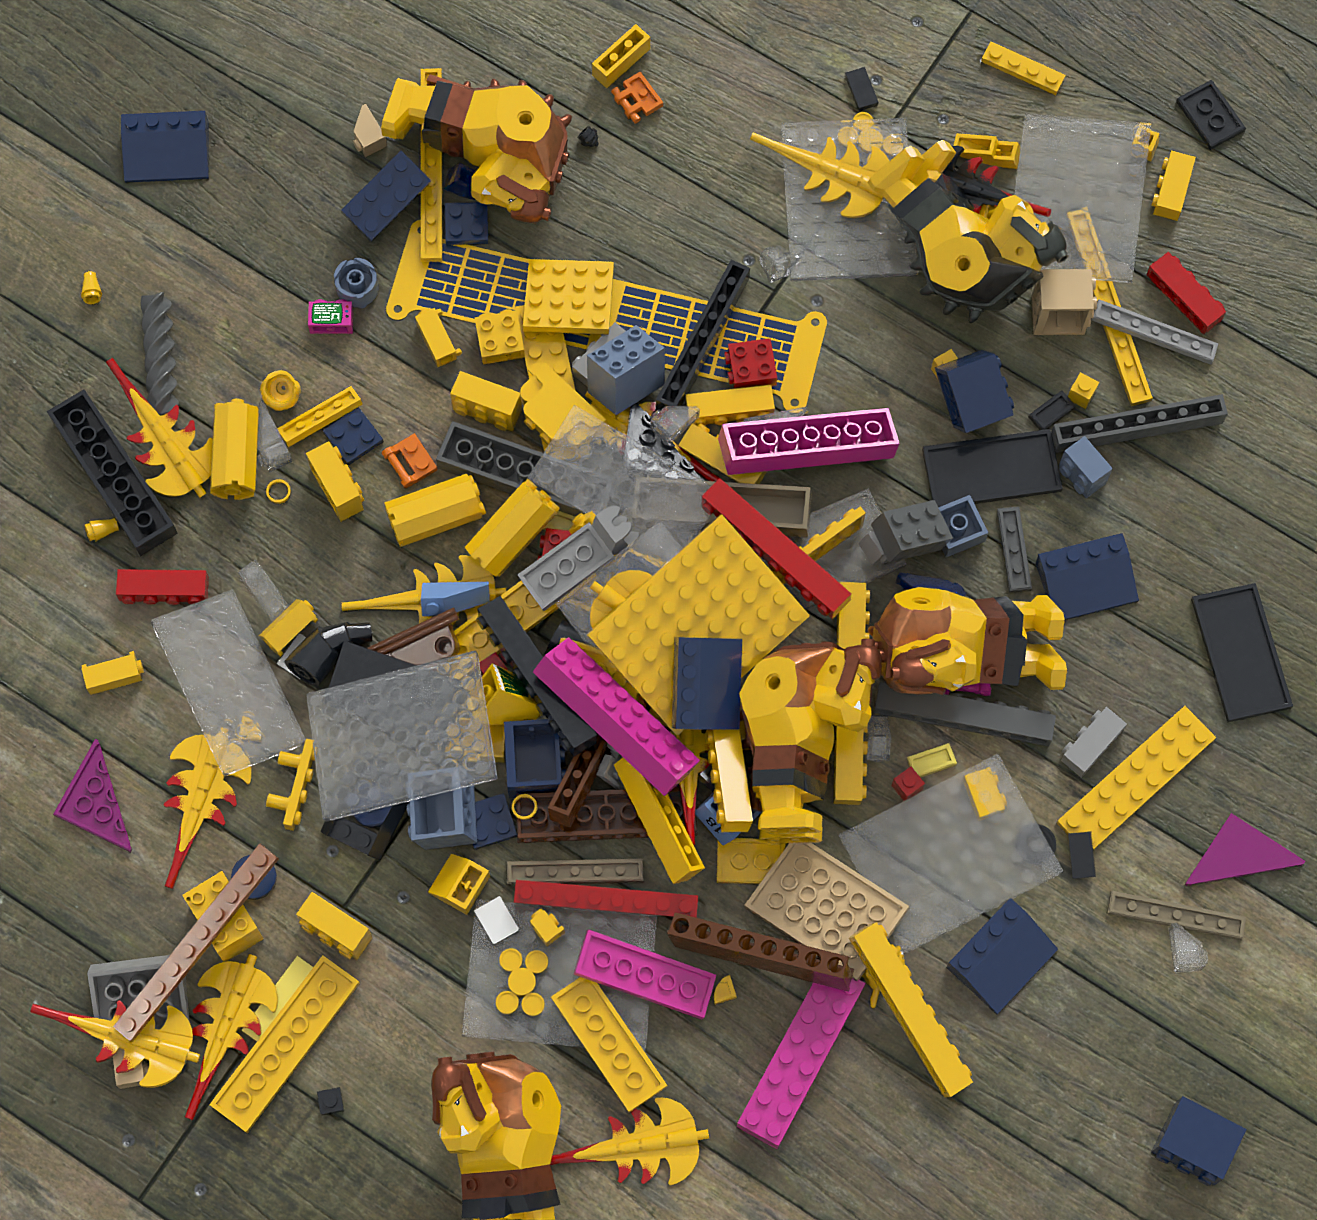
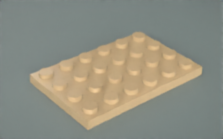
M789 843L744 905L746 909L799 944L849 956L848 965L854 969L852 978L856 981L864 974L866 967L848 938L866 926L877 922L878 925H882L888 935L886 938L888 940L909 910L907 904L812 843Z

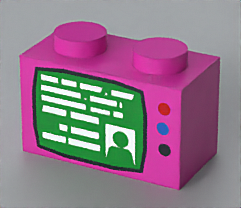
M318 299L314 302H309L308 327L310 334H353L354 310L352 301L339 299L336 302H327L326 300Z

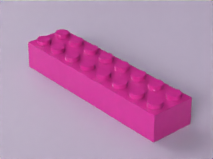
M889 408L722 424L718 437L728 475L894 458L900 444Z
M569 637L548 652L534 669L533 673L664 796L685 779L700 761L692 751L686 748Z
M852 978L849 992L817 983L812 984L737 1123V1128L778 1149L866 983Z

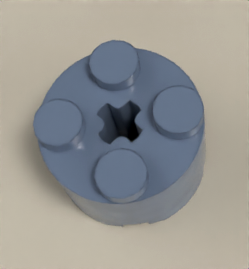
M362 258L345 260L335 270L334 283L339 299L352 301L353 307L361 309L365 308L376 298L379 284L376 271L370 262Z

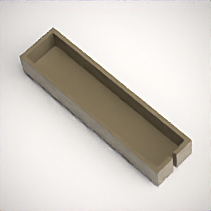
M636 477L635 500L633 501L632 511L634 527L703 531L717 518L713 514L709 515L706 513L701 504L702 495L715 482ZM725 482L785 536L808 537L812 499L811 487Z

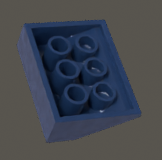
M205 111L121 114V140L125 183L209 179V122Z
M1123 533L1038 554L1035 564L1045 595L1060 608L1065 620L1139 601L1131 559Z
M674 637L672 728L740 729L739 693L741 691L742 639Z
M1009 898L953 957L946 968L997 1015L1056 953L1058 948L1029 914L1013 899Z

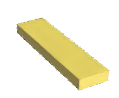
M297 956L275 985L278 994L276 1012L273 1013L262 1004L255 1011L261 1024V1035L258 1036L248 1028H243L242 1032L257 1042L313 967Z

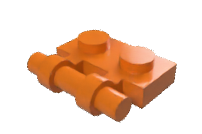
M641 72L623 81L625 90L622 92L618 87L613 88L611 91L615 102L622 106L625 110L624 114L634 124L641 120L637 114L641 110L645 116H648L663 107V101ZM629 97H632L636 102L632 106L627 100Z

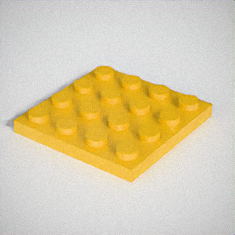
M529 259L523 331L609 334L614 262Z

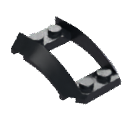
M371 755L356 765L349 774L320 832L367 854V856L381 860L407 809V804L410 803L409 795L406 791V782L409 781L408 774L412 773ZM362 776L399 793L378 834L341 816Z

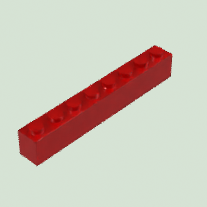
M719 478L702 495L701 504L704 511L716 517L722 514L759 558L762 557L766 560L768 567L772 571L783 575L785 582L789 586H795L799 589L801 596L806 601H812L816 604L818 611L822 615H828L833 619L850 602L851 592L722 479Z
M516 880L514 903L674 916L676 912L697 918L698 895Z

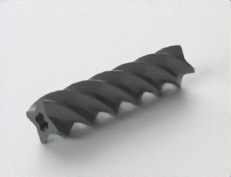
M163 292L155 295L141 296L142 329L145 334L143 347L146 353V388L149 394L147 401L160 416L168 413L175 405H179L178 399L172 394L177 386V380L171 375L176 361L169 354L175 345L174 340L168 335L169 330L173 326V321L166 314L171 308L172 302L164 297Z

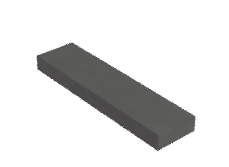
M1019 507L997 509L1009 593L1031 591L1032 586Z

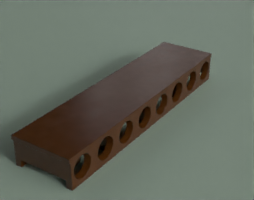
M674 787L668 795L685 827L680 787ZM626 789L589 791L571 828L554 822L549 818L548 806L556 792L528 793L537 802V812L528 820L517 818V843L649 838ZM521 798L516 802V813L518 815L528 816L534 811L535 805L531 799ZM695 815L694 830L695 836H698L697 816Z
M674 913L667 934L673 945L677 948L848 992L850 990L849 986L854 969L848 965L849 956ZM684 920L689 926L682 925L681 927L678 921Z

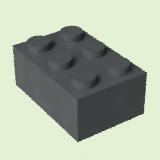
M935 500L882 512L871 523L889 563L940 551L953 539Z

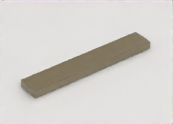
M643 859L507 861V885H515L516 880L560 884L643 882Z
M1116 891L1110 892L1107 910L1108 915L1237 940H1243L1246 917Z

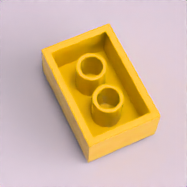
M462 371L459 372L450 393L452 408L457 414L472 416L480 423L485 424L488 422L494 424L496 428L503 431H513L522 411L520 392Z
M328 441L307 452L306 456L310 469L340 522L363 511L362 502L365 500L362 496V490L357 482L354 483L351 477L352 473L348 465H344L338 448L336 446L332 447Z
M313 892L310 893L296 914L299 924L305 932L310 935L316 933L322 943L328 947L336 946L339 953L349 960L351 957L358 960L373 938L369 928Z

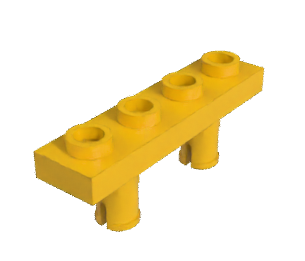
M306 739L300 755L280 751L278 757L279 765L297 768V774L291 796L287 798L269 793L266 807L285 811L283 825L287 830L294 831L295 825H299L302 812H299L301 803L305 804L308 794V791L305 790L306 784L312 780V762L317 761L319 748H316L315 740Z

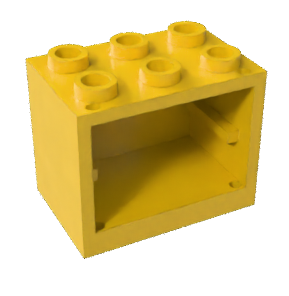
M223 871L182 895L197 920H199L229 882ZM242 905L215 938L212 945L223 962H227L264 938L244 905Z

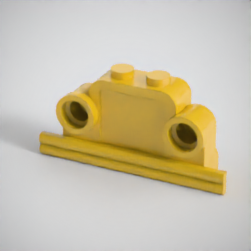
M537 361L528 369L533 376L520 390L521 402L524 406L523 410L526 418L524 423L531 430L536 429L540 433L539 437L547 445L551 443L555 447H561L567 442V446L571 451L581 453L588 449L590 442L597 436L607 445L617 436L607 426L606 419L545 362L541 365Z

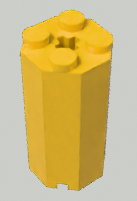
M236 398L232 399L231 402L214 404L210 494L221 499H228V495H234V500L254 497L259 409L257 406L244 403L242 399Z
M467 474L384 503L400 547L481 519L482 515L486 514L484 505L479 498L480 492L477 484L474 482L472 475L468 476Z
M527 479L465 546V549L475 560L478 559L481 562L480 565L495 577H500L558 513L560 508L551 501L552 498L544 490L539 492L537 486Z

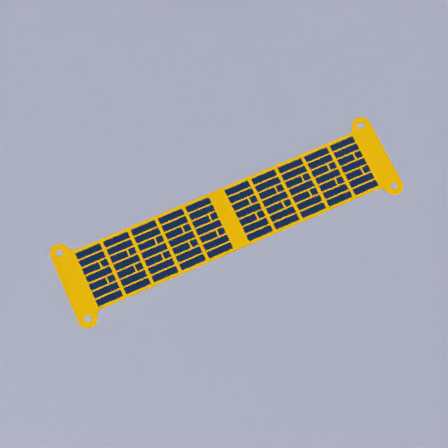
M417 220L411 225L386 306V312L390 318L400 320L413 310L423 311L435 308V310H442V316L475 323V317H479L481 314H498L506 309L515 311L514 307L525 305L529 259L466 244L446 245V240L442 239L443 262H421V234L418 233V228L421 227V220ZM613 279L609 327L616 322L627 331L637 325L665 348V368L672 369L708 301ZM396 305H400L402 307V311L396 313L394 311V307ZM734 307L698 376L729 383L727 372L730 371V365L725 364L724 352L728 351V344L771 338L777 373V385L772 386V393L781 397L783 406L788 412L793 414L800 413L807 404L827 326V319L822 313L817 311L808 313L800 321H791ZM816 318L820 323L818 326H813L811 320ZM563 333L566 345L587 349L591 342H596L601 337V334ZM792 399H797L799 405L794 407L790 402Z

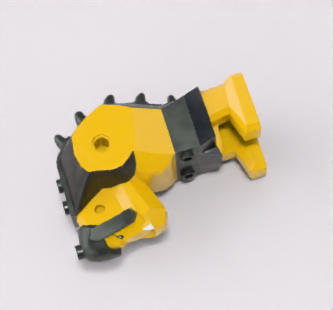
M945 140L938 141L922 155L917 148L912 146L906 147L869 179L868 184L873 191L883 195L890 203L888 208L908 231L905 243H916L918 257L916 258L917 261L910 265V268L913 270L921 269L927 279L926 285L920 289V294L922 296L935 294L944 298V301H946L942 311L944 315L952 313L957 307L960 308L961 305L966 306L967 310H969L968 322L974 323L985 310H1003L1044 277L1040 272L1042 266H1049L1055 261L1061 263L1069 257L1066 252L1067 244L1058 226L1053 221L1048 224L1041 222L1033 214L1030 204L1017 195L1001 199L990 219L974 212V205L964 198L959 187L953 183L952 178L942 174L956 155V151L950 143Z

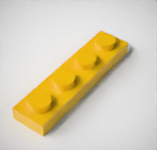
M990 42L981 62L1054 95H1057L1066 76L994 42Z
M352 386L280 426L277 428V431L286 445L290 447L363 405Z

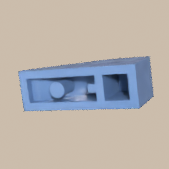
M489 582L422 583V616H436L453 607L456 612L490 602Z

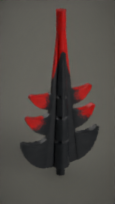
M952 146L956 151V155L942 174L952 178L953 183L959 187L964 198L974 205V212L979 214L984 204L998 206L1001 199L1012 196L991 186L993 178L999 171L997 166L984 170L978 179H975L977 168L983 162L981 157L965 161L956 171V162L964 148L962 146ZM1028 202L1033 213L1046 217L1051 215V209Z

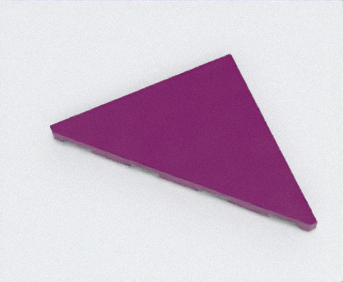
M95 739L53 815L131 853L132 847L99 741Z
M1231 813L1185 885L1192 886L1199 883L1302 866L1305 861Z

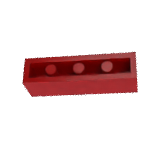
M1167 252L1149 266L1146 274L1148 278L1203 335L1223 320L1226 314L1223 304L1216 301L1210 295L1209 290L1197 282L1194 274L1191 271H1187L1176 256H1172Z
M118 569L116 596L124 604L144 602L145 604L153 605L157 604V602H166L170 605H177L179 602H188L191 605H200L201 602H208L209 576L206 570Z

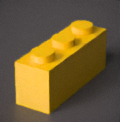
M635 24L592 63V76L604 87L608 88L650 50L651 37Z
M1171 150L1169 158H1164L1161 168L1165 170L1164 176H1159L1156 186L1160 188L1159 194H1154L1151 206L1155 207L1153 215L1178 221L1196 157Z

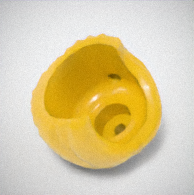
M279 370L267 375L261 383L260 392L267 406L273 410L282 411L293 407L298 402L301 388L299 382L294 380L290 373Z

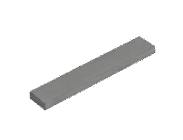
M1100 299L1097 301V309L1094 310L1092 321L1210 365L1214 361L1218 343Z

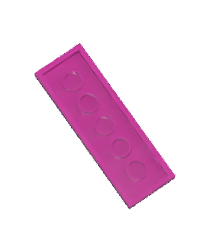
M589 929L586 931L574 970V975L701 1020L705 1017L716 975Z

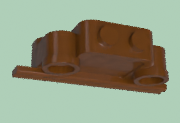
M453 607L368 648L446 675L450 670L448 659L457 656L460 650V645L452 623L460 619Z

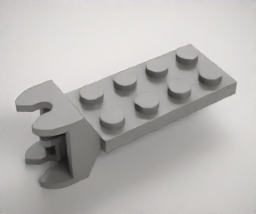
M610 506L602 510L595 516L592 525L587 523L518 574L543 611L615 560L614 555L625 554L636 545L639 540V533L631 532L632 523L628 522L627 517L619 516L621 511L619 506Z

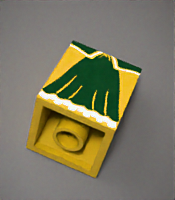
M495 664L490 665L468 695L475 722L478 724H504V722L536 720L541 715L536 708L537 703L533 698L530 699L525 693V686L522 681L518 682L511 671Z

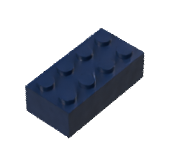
M400 151L341 210V213L372 242L431 183V180Z

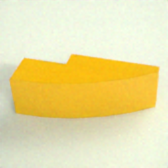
M956 133L953 145L964 148L960 157L966 159L981 157L984 164L1017 169L1022 152L1019 142L998 141L997 136Z

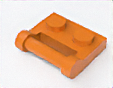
M415 433L394 446L387 447L381 453L385 459L389 460L401 478V484L404 488L414 485L438 470ZM396 454H402L414 472L413 475H408Z

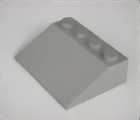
M170 955L90 965L87 974L94 1018L111 1021L116 1013L118 1000L127 1009ZM186 976L154 1015L155 1029L160 1030L165 1024L168 1015V1005L180 1010L189 1020Z

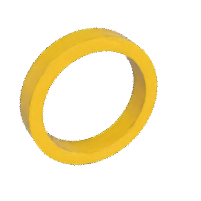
M276 479L268 484L266 494L271 502L281 504L289 499L291 489L286 481ZM276 483H282L288 488V494L281 500H275L269 495L271 486Z
M521 794L513 800L512 812L517 818L528 820L536 814L537 802L532 796ZM521 798H529L535 805L534 811L528 816H520L514 809L515 803Z

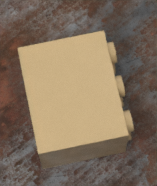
M1040 269L1044 277L1035 284L1031 296L1033 334L1085 335L1087 327H1090L1091 318L1094 317V310L1097 309V297H1093L1096 279L1092 277V270Z

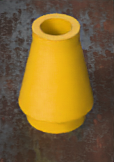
M93 271L85 272L83 275L81 298L87 304H96L100 302L102 297L96 273Z
M115 518L89 521L88 524L84 525L89 541L95 540L96 542L115 531H119Z

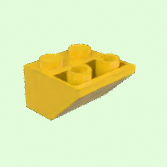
M451 854L428 893L467 915L490 878L489 870L469 859Z

